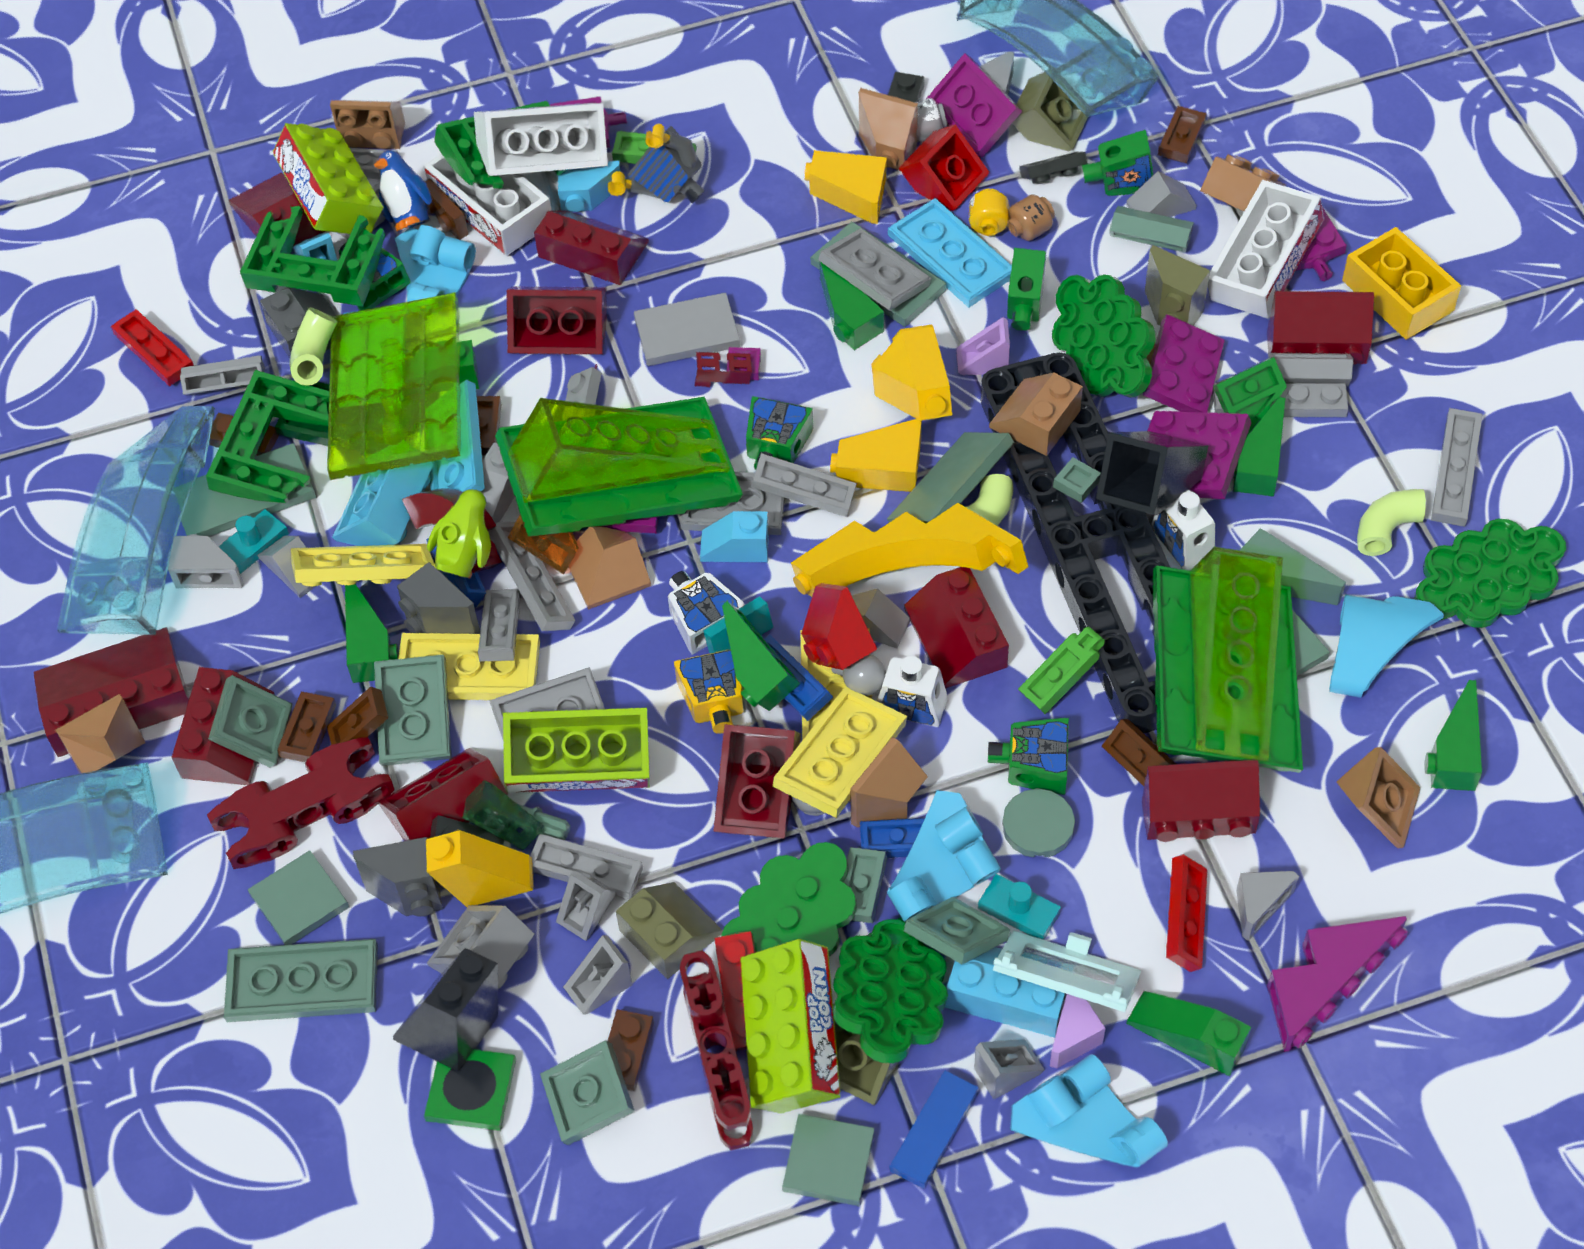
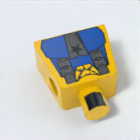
M731 649L674 661L677 685L696 723L711 721L713 732L723 733L724 724L733 725L731 717L743 713L742 685L736 679Z

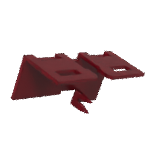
M696 352L697 373L694 386L710 387L711 382L749 384L752 374L751 355L727 353L729 371H720V353ZM701 356L713 357V359L701 358ZM734 357L746 358V360H735ZM702 367H715V370H702ZM734 368H747V371H734Z

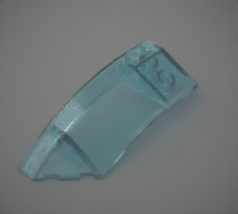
M1077 0L957 1V4L960 5L957 21L967 19L986 28L1020 50L1052 78L1086 117L1142 103L1160 77L1152 69L1151 63L1136 52L1128 39L1122 37L1100 16Z
M213 406L180 407L108 464L92 495L77 537L57 627L59 633L156 635L173 539L177 535L185 506L200 468L205 467L215 413Z
M148 762L66 776L0 793V914L63 895L168 875Z

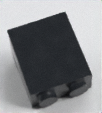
M1152 431L1109 432L1096 499L1148 514L1158 515L1177 500L1182 493L1187 492L1202 479L1208 446Z
M464 948L434 981L395 1032L393 1040L449 1068L459 1071L472 1050L477 1047L498 1018V963Z

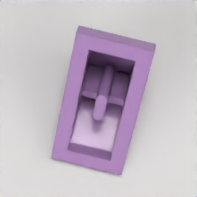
M1002 317L956 347L959 374L984 375L991 369L1009 365L1010 342L1008 320Z
M1066 994L1052 1048L1050 1067L1059 1068L1103 1044L1105 1027L1087 1000Z

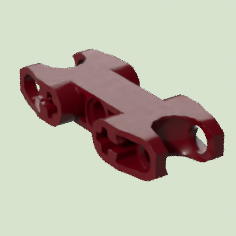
M368 737L333 744L314 753L305 763V768L308 771L307 774L274 790L271 789L268 782L257 781L235 791L227 799L215 806L207 814L214 831H226L236 827L249 828L247 834L234 843L226 852L233 869L272 861L291 851L296 846L298 838L294 832L328 815H331L337 824L351 822L367 814L379 804L380 800L389 796L395 788L388 774H376L366 778L353 776L354 772L368 762L375 754Z
M703 950L685 954L680 963L684 998L719 1138L730 1151L750 1146L753 1138L750 1101L732 1039L715 966L711 957ZM696 962L704 963L709 969L708 974L687 976L688 967ZM715 1045L725 1047V1050L718 1054H712L707 1051ZM747 1126L746 1133L740 1138H730L724 1132V1128L731 1130Z

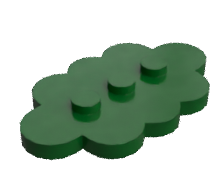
M1103 274L1097 276L1092 281L1080 275L1067 277L1059 286L1056 294V305L1061 315L1054 323L1052 330L1054 345L1074 359L1090 394L1104 397L1116 391L1118 394L1130 398L1141 395L1149 386L1152 378V368L1146 357L1154 347L1156 332L1150 322L1141 318L1140 303L1135 298L1125 295L1122 282L1111 275Z
M1498 518L1491 520L1485 524L1482 532L1463 531L1455 537L1452 546L1442 545L1434 547L1428 552L1423 564V573L1426 578L1419 583L1414 599L1431 602L1444 614L1443 619L1456 615L1464 624L1471 627L1483 628L1490 626L1497 620L1499 614H1520L1526 609L1530 599L1541 600L1553 594L1558 583V572L1555 566L1561 562L1564 556L1566 542L1559 532L1546 526H1536L1524 530L1516 522L1509 519Z
M822 842L810 846L800 859L788 855L776 856L770 859L761 870L760 885L747 889L741 895L739 900L740 916L729 921L724 927L721 937L751 931L756 952L801 939L828 947L829 957L832 956L840 943L838 929L848 925L854 918L857 909L855 895L852 889L844 883L848 874V861L843 850L835 844Z
M887 919L877 923L872 930L871 937L854 936L844 941L839 954L840 967L837 969L833 981V988L837 993L833 1008L835 1021L846 1031L860 1034L862 1050L867 1056L881 1063L902 1061L908 1056L911 1044L926 1045L938 1039L944 1022L941 1012L944 1010L948 998L947 988L943 984L947 970L946 961L935 950L919 946L920 940L904 932L905 922L896 919Z

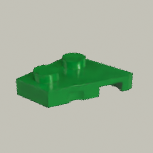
M1274 357L1267 358L1212 385L1224 413L1249 414L1251 426L1247 436L1270 409L1271 404L1287 388Z

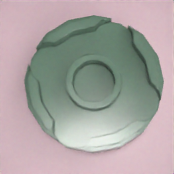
M1043 789L1026 790L1014 796L1005 807L1002 820L1005 839L1011 847L1024 856L1044 855V858L1051 857L1064 850L1072 840L1075 825L1073 810L1063 797L1052 791Z

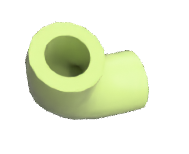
M308 308L296 335L290 356L291 375L296 382L305 386L313 385L321 379L324 371L322 364L324 353L338 322L328 314L314 308Z
M1003 474L985 476L980 482L978 499L966 508L998 526L1010 510L1013 496L1012 479Z
M1424 489L1390 492L1373 501L1359 522L1357 544L1360 553L1368 556L1385 554L1392 548L1391 537L1395 527L1403 523L1423 522L1426 506Z

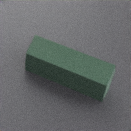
M1117 206L1109 232L1110 236L1186 253L1194 222Z

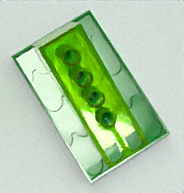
M705 396L626 409L540 398L525 424L501 427L495 434L528 537L580 531L584 527L621 524L630 519L684 514L686 510L728 506L732 502H738L743 495Z
M1214 546L1190 571L1158 565L1154 567L1153 614L1154 650L1156 653L1155 705H1157L1158 751L1172 755L1199 757L1210 761L1258 760L1259 767L1297 773L1303 771L1291 587L1281 585L1283 557Z

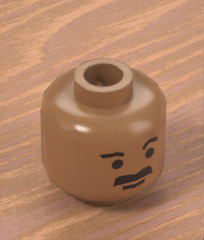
M1031 194L1009 208L1007 226L1013 236H1020L1023 240L1031 241L1052 228L1055 212L1051 203L1045 197Z

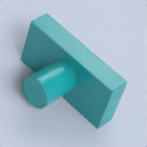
M264 509L254 518L247 515L238 518L235 523L237 532L218 547L236 563L241 574L259 559L258 555L283 536H288L289 532L282 522Z
M760 596L739 608L761 635L774 628L768 604ZM725 618L703 630L710 654L730 650Z
M995 874L978 901V909L1030 936L1043 940L1061 911L1060 906L1033 893L1027 883H1014L998 874Z

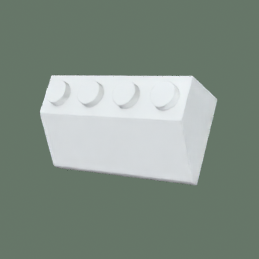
M603 103L474 112L476 144L488 176L608 166Z

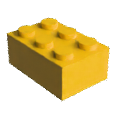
M1397 227L1350 253L1347 256L1342 281L1354 292H1374L1373 310L1406 340L1453 312L1461 289V285Z

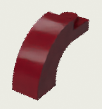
M440 488L407 496L402 501L415 528L420 529L436 525L447 514L463 492L450 488ZM485 509V526L490 531L497 526ZM491 538V549L486 564L483 568H479L476 560L471 570L472 573L493 568L502 562L497 553L496 545Z

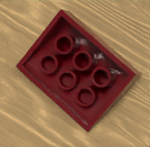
M167 627L34 671L41 719L46 737L57 757L67 755L68 752L59 738L56 729L118 694L123 698L139 730L184 715L189 701L188 691Z

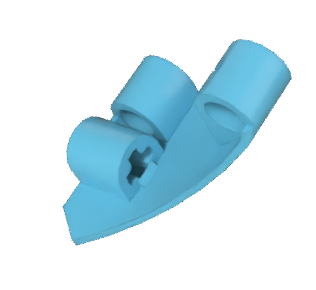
M420 225L419 229L411 227L395 238L401 262L411 281L406 286L407 308L415 312L438 317L450 306L464 285L474 263L476 246L473 243L446 236L442 231L431 226Z
M1345 594L1340 616L1341 631L1329 692L1361 698L1363 692L1368 690L1372 681L1386 664L1416 635L1443 619L1444 614L1431 602L1396 596L1380 601Z
M936 791L917 838L898 875L887 891L888 896L904 922L951 897L956 898L1001 870L982 837L983 831L960 793Z
M1093 1054L1088 1055L1060 1076L1056 1075L1015 1102L1011 1108V1131L1074 1152L1126 1166L1139 1167L1168 1145L1163 1131L1151 1118L1135 1119L1108 1087V1084L1111 1083V1077L1106 1067Z

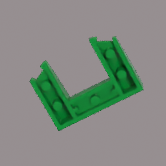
M542 101L510 109L547 107L550 105L548 101ZM474 117L437 124L434 143L453 170L467 184L492 185L495 189H503L504 182L499 175L488 176L476 144ZM554 170L557 175H561L565 170Z
M300 206L291 207L292 214L289 219L275 222L272 212H267L240 270V275L246 288L275 293L278 286L328 293L331 294L333 302L357 306L364 305L378 266L385 238V232L382 228L376 232V235L365 229L369 224L367 218L359 215L339 261L291 254L303 214Z
M255 370L207 472L206 479L209 490L257 501L287 503V495L299 485L304 488L309 485L311 481L310 476L254 460V457L273 417L300 423L335 427V413L328 414L327 402L333 400L332 392L309 385H301L296 381Z

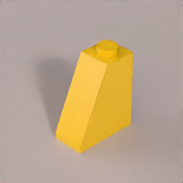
M814 150L812 162H806L804 174L805 181H809L810 194L872 224H878L887 180V157Z
M913 419L839 440L838 453L831 454L830 473H836V477L856 483L855 488L911 492L917 483L922 420Z
M461 830L426 839L427 873L466 907L534 890L532 857L528 854Z

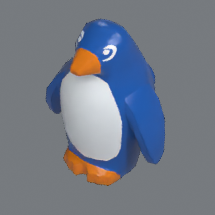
M384 151L374 164L380 170L379 200L383 206L381 211L383 216L390 223L396 222L395 228L397 232L431 221L428 215L427 204H431L432 197L427 184L403 160L400 154L396 151Z

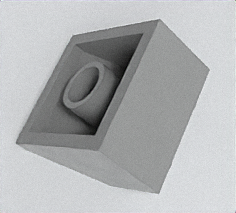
M468 906L427 964L442 974L461 951L467 948L498 963L499 989L505 983L507 972L514 962L521 959L527 952V944L534 936V933L506 906Z

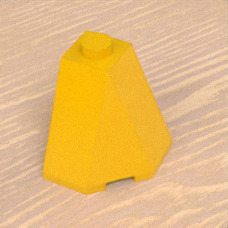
M933 325L900 329L892 338L893 342L882 355L879 354L871 363L875 396L919 421L952 416L950 385Z

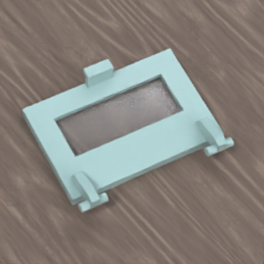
M1013 930L998 958L995 957L993 971L1123 1012L1127 1009L1141 973L1139 969L1088 954L1092 938L1070 932L1065 947Z

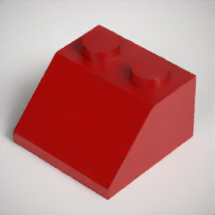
M956 124L934 131L899 167V170L916 193L929 200L936 198L950 211L956 210L990 173Z
M825 583L815 586L801 633L806 642L803 648L810 661L818 665L843 670L876 651L877 647L848 587Z

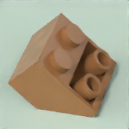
M331 100L330 107L336 130L340 131L349 148L400 149L405 127L401 102Z
M1227 154L1226 158L1215 156L1200 191L1245 211L1262 180L1286 186V184L1278 181L1279 174L1256 166L1252 169L1253 163L1251 161Z

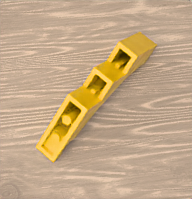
M956 503L928 523H924L908 512H904L876 532H872L854 520L791 562L795 574L793 582L796 588L805 595L807 593L811 597L813 596L815 586L820 583L846 587L874 575L916 566L946 565L983 571L996 562L1001 567L1005 566L1017 574L1029 567L1022 541L959 503Z

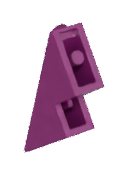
M1406 916L1307 930L1302 945L1307 965L1272 970L1267 985L1284 1052L1290 1051L1294 1046L1300 1049L1312 1036L1313 1030L1311 1028L1318 1021L1324 1024L1334 1014L1338 1007L1335 1003L1342 996L1348 999L1354 994L1362 982L1359 978L1366 971L1372 974L1379 968L1386 957L1383 955L1390 946L1397 949L1409 934L1404 928L1407 920Z

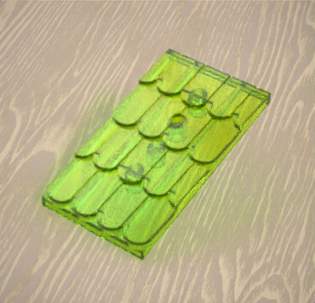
M456 292L332 316L338 322L331 335L327 471L330 480L345 478L347 475L350 477L377 472L379 469L382 471L409 466L411 463L414 465L441 460L444 457L447 459L460 456V313Z

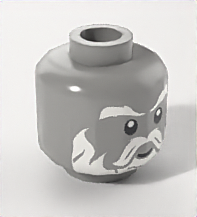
M932 98L915 102L918 103L916 139L917 142H922L934 131L947 127V121L942 103L937 104Z

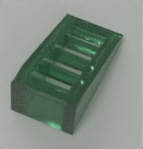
M483 780L466 799L463 813L464 819L522 850L544 829V825L499 788L486 780ZM507 819L511 820L509 824L505 822ZM520 826L524 827L525 829L520 833L516 831Z

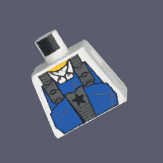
M1188 490L1182 493L1177 500L1161 513L1154 515L1151 523L1154 533L1183 570L1191 571L1214 560L1215 523L1200 504L1197 494Z
M679 571L669 581L670 586L674 590L668 595L669 611L692 655L707 647L703 630L724 618L722 605L726 601L738 609L745 605L741 599L710 573H704L692 580L685 571Z
M907 656L904 659L891 658L877 702L906 715L908 721L939 728L947 701V693L941 670L936 666L922 663L915 656Z

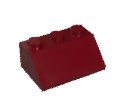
M566 210L548 211L534 231L539 258L620 286L648 244L647 237Z
M512 286L507 289L508 353L603 354L607 322V287Z
M1275 291L1267 329L1268 353L1350 354L1353 358V365L1367 364L1372 344L1374 292Z
M959 567L936 575L904 604L906 614L910 618V622L931 665L941 670L945 689L1008 667L1009 644L970 568Z
M199 667L171 757L182 779L249 785L256 761L210 741L208 738L225 681L228 677L233 675L275 695L274 692L233 670Z
M468 748L380 800L378 803L402 839L408 841L424 837L429 839L432 821L438 815L469 823V818L478 812L485 813L499 806L501 803L500 799L507 796L508 793L489 758Z
M1258 760L1148 766L1142 797L1147 840L1158 839L1162 842H1169L1177 838L1187 837L1205 840L1213 836L1231 835L1232 837H1245L1256 833L1260 818Z

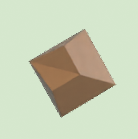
M602 526L589 527L564 554L566 564L588 610L651 586L636 538L627 532Z
M120 694L56 729L59 738L82 778L87 777L146 743Z
M894 737L890 739L850 789L851 824L857 828L860 827V821L907 819V803L928 777L899 740Z
M1376 747L1337 780L1336 783L1357 809L1397 849L1404 848L1420 787L1382 747Z

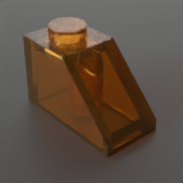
M520 514L507 538L564 575L579 550L573 533L566 532L528 537L524 526L525 523Z

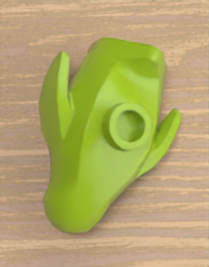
M476 489L465 490L447 514L432 529L427 550L432 552L436 547L435 568L437 570L471 578V570L476 560L479 568H483L490 554L491 542L484 520L486 498L481 491Z

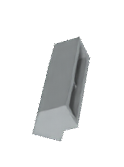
M1268 353V358H1275L1285 383H1345L1346 386H1349L1352 379L1353 358L1350 354Z
M259 355L181 368L180 375L183 395L188 396L248 386L255 370L265 372L262 357Z

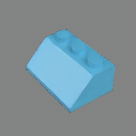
M404 441L368 459L332 538L338 542L356 546L399 545L407 535L406 526L410 519L402 499L421 493L426 489L431 479L429 474L434 463Z
M994 947L962 965L956 961L954 962L947 984L948 998L945 1008L1055 1038L1066 993L993 971L995 957L998 958L1002 951L1001 948ZM1023 954L1021 955L1022 957H1026L1041 963H1045L1057 968L1074 972V968L1041 960Z

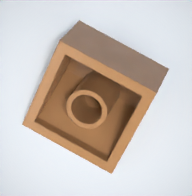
M1056 373L1023 379L990 422L989 428L999 433H1009L1013 440L1047 456L1080 412L1083 386Z

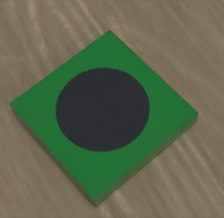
M473 1049L459 1071L437 1062L424 1113L425 1121L501 1131L516 1064L515 1055Z

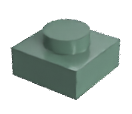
M1072 457L1054 478L1053 487L1082 503L1099 483L1101 473Z

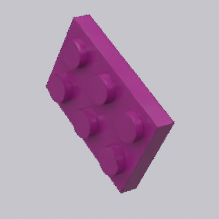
M966 53L962 55L926 98L934 99L937 104L942 103L947 123L950 126L956 124L973 150L980 157H983L1022 112L973 58Z
M1167 314L1161 321L1150 364L1152 378L1142 395L1180 412L1207 413L1224 339Z

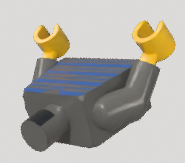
M656 124L653 126V132H646L645 142L649 148L628 173L630 177L626 179L622 172H614L612 174V182H608V192L613 196H620L627 189L628 192L648 195L668 203L681 192L693 204L705 190L692 179L702 167L692 141L679 135L672 126L665 131L662 124Z

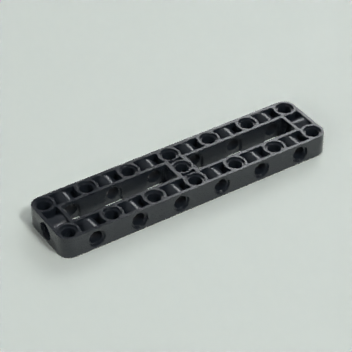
M1061 352L1052 353L994 368L983 375L980 401L989 424L1023 379L1056 373L1083 386L1080 412L1063 436L1071 453H1075L1079 461L1101 473L1108 431L1076 362L1071 356ZM1013 440V445L1003 457L1079 633L1086 627H1090L1105 640L1104 645L1098 651L1099 659L1093 665L1118 723L1121 719H1129L1143 733L1157 730L1156 680L1148 681L1095 562L1097 559L1115 554L1118 557H1122L1128 570V580L1142 611L1146 610L1153 625L1152 633L1154 635L1153 581L1150 580H1153V569L1156 565L1170 567L1146 513L1096 499L1098 483L1090 492V496L1094 504H1098L1100 510L1075 517L1066 495L1053 487L1054 478L1057 474L1049 456ZM1107 652H1113L1116 655L1108 654ZM1131 709H1140L1143 712H1135Z

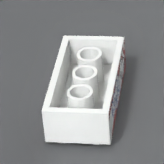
M442 154L423 165L426 179H431L464 213L466 222L505 256H508L535 237L534 231L547 212L551 211L550 198L521 174L499 175L504 182L503 189H495L492 185L467 184L453 170Z
M1262 180L1210 271L1208 281L1210 299L1269 319L1275 291L1285 290L1324 220L1321 197Z

